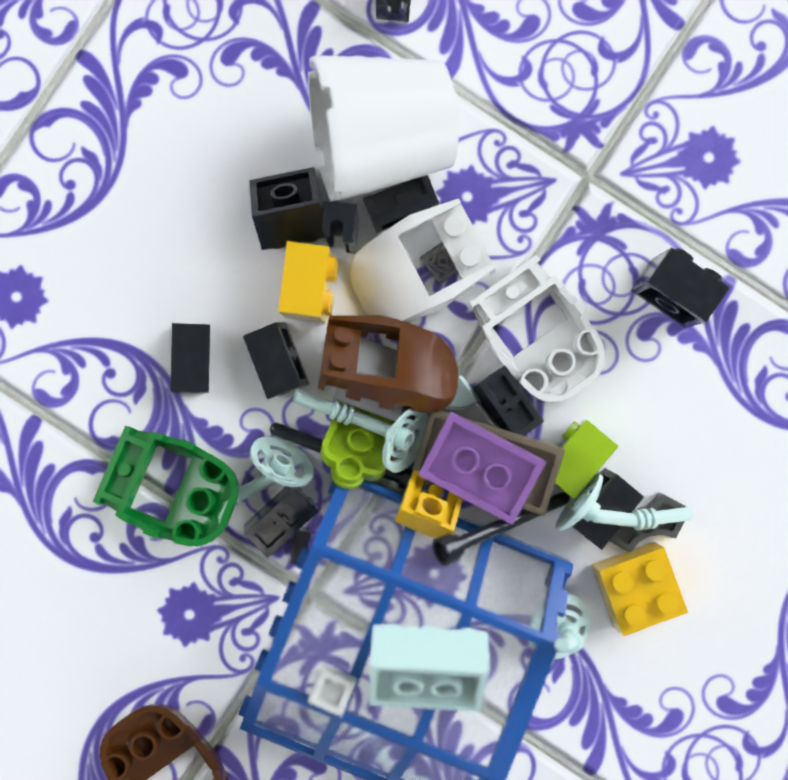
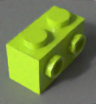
M587 419L582 420L580 424L574 421L562 434V437L566 440L560 447L565 448V453L555 485L573 499L578 496L619 447Z

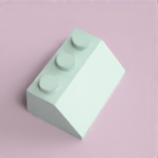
M397 624L373 625L369 705L481 712L489 676L488 632L476 631L470 628L451 630L438 629L434 626L418 628L401 627Z

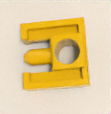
M414 470L407 483L395 522L432 538H438L445 534L452 535L463 498L449 492L445 501L441 500L442 489L436 484L429 486L427 494L421 492L425 478L418 475L419 471Z

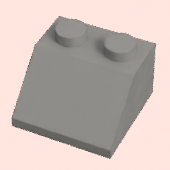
M361 337L357 373L395 379L397 350ZM338 387L333 396L334 399L393 421L400 417L404 407L403 405H395L394 410L379 408L380 402L361 397L360 402L345 398L346 390Z

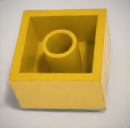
M287 241L278 312L285 318L325 323L326 315L332 316L334 296H332V292L329 290L330 283H336L339 263L337 262V257H333L329 246Z
M651 542L634 548L632 552L626 551L591 564L612 624L623 637L689 613L665 547Z

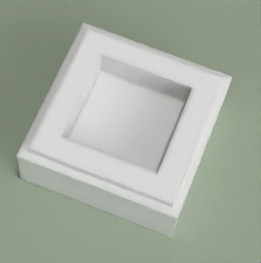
M322 664L307 703L342 717L357 678Z

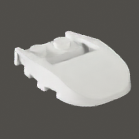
M458 198L408 215L368 242L355 255L351 265L350 276L352 287L368 315H382L410 323L416 321L417 318L431 313L436 314L447 308L446 306L473 289V285L487 274L492 275L495 273L496 269ZM428 220H431L461 277V280L429 296L399 239V236Z
M535 255L471 300L469 304L491 349L519 383L531 395L542 401L561 402L577 394L600 375L605 363V350L596 328L592 327L585 314L587 310L583 304L569 293L564 287L565 284L556 275L551 277L538 264L541 259ZM547 290L566 317V320L513 357L493 327Z

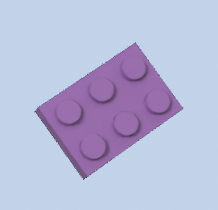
M450 412L418 475L513 525L546 461L460 415Z

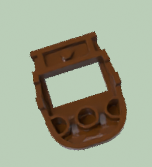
M382 315L329 316L318 389L325 391L326 385L346 390L345 398L360 402L361 397L380 402L379 408L394 410L395 405L410 406L413 412L441 411L447 408L455 398L458 388V367L451 349L443 339L417 325ZM368 332L386 334L387 339L398 341L395 379L357 373L361 336L367 337Z
M150 704L132 711L110 728L101 742V766L108 780H147L193 746L212 770L214 777L212 780H229L216 750L180 711L169 705Z

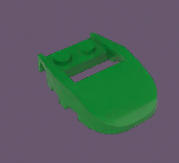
M125 426L93 502L97 505L109 506L116 511V517L126 523H131L148 536L171 540L173 543L184 546L198 547L216 540L227 527L237 503L239 484L234 471L226 463L197 447L195 444L183 439L180 440L151 431L150 433L143 432L130 426ZM157 445L191 459L166 521L131 508Z

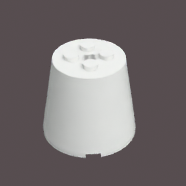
M311 56L309 58L310 68H315V71L308 72L311 122L315 149H322L325 165L320 166L319 170L329 201L338 202L454 166L459 144L458 98L454 92L449 72L442 61L343 56Z

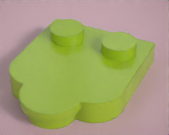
M354 406V410L392 425L396 422ZM335 417L330 423L320 450L323 462L331 467L333 482L343 489H355L364 480L376 481L380 479L386 472V467L383 463L385 437L352 423L345 425L343 420L339 423Z

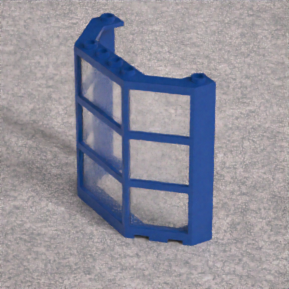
M332 480L328 493L333 496L311 548L303 547L295 567L301 569L296 583L289 581L283 595L282 602L288 604L282 617L276 614L269 630L268 636L274 638L269 651L262 649L254 670L259 671L260 674L251 697L246 695L238 715L244 717L240 729L364 780H507L557 654L555 641L562 635V633L557 632V616L563 618L566 612L569 592L565 591L564 587L567 579L572 575L574 564L564 557L501 533L465 549L459 561L448 566H442L436 560L432 550V542L436 538L429 537L395 522L404 493L375 481L366 480L355 489H343ZM458 515L452 535L461 536L484 525ZM397 624L401 627L418 628L434 626L438 629L451 630L470 628L476 631L488 632L489 676L481 712L369 705L373 625ZM322 664L357 678L342 717L307 703Z

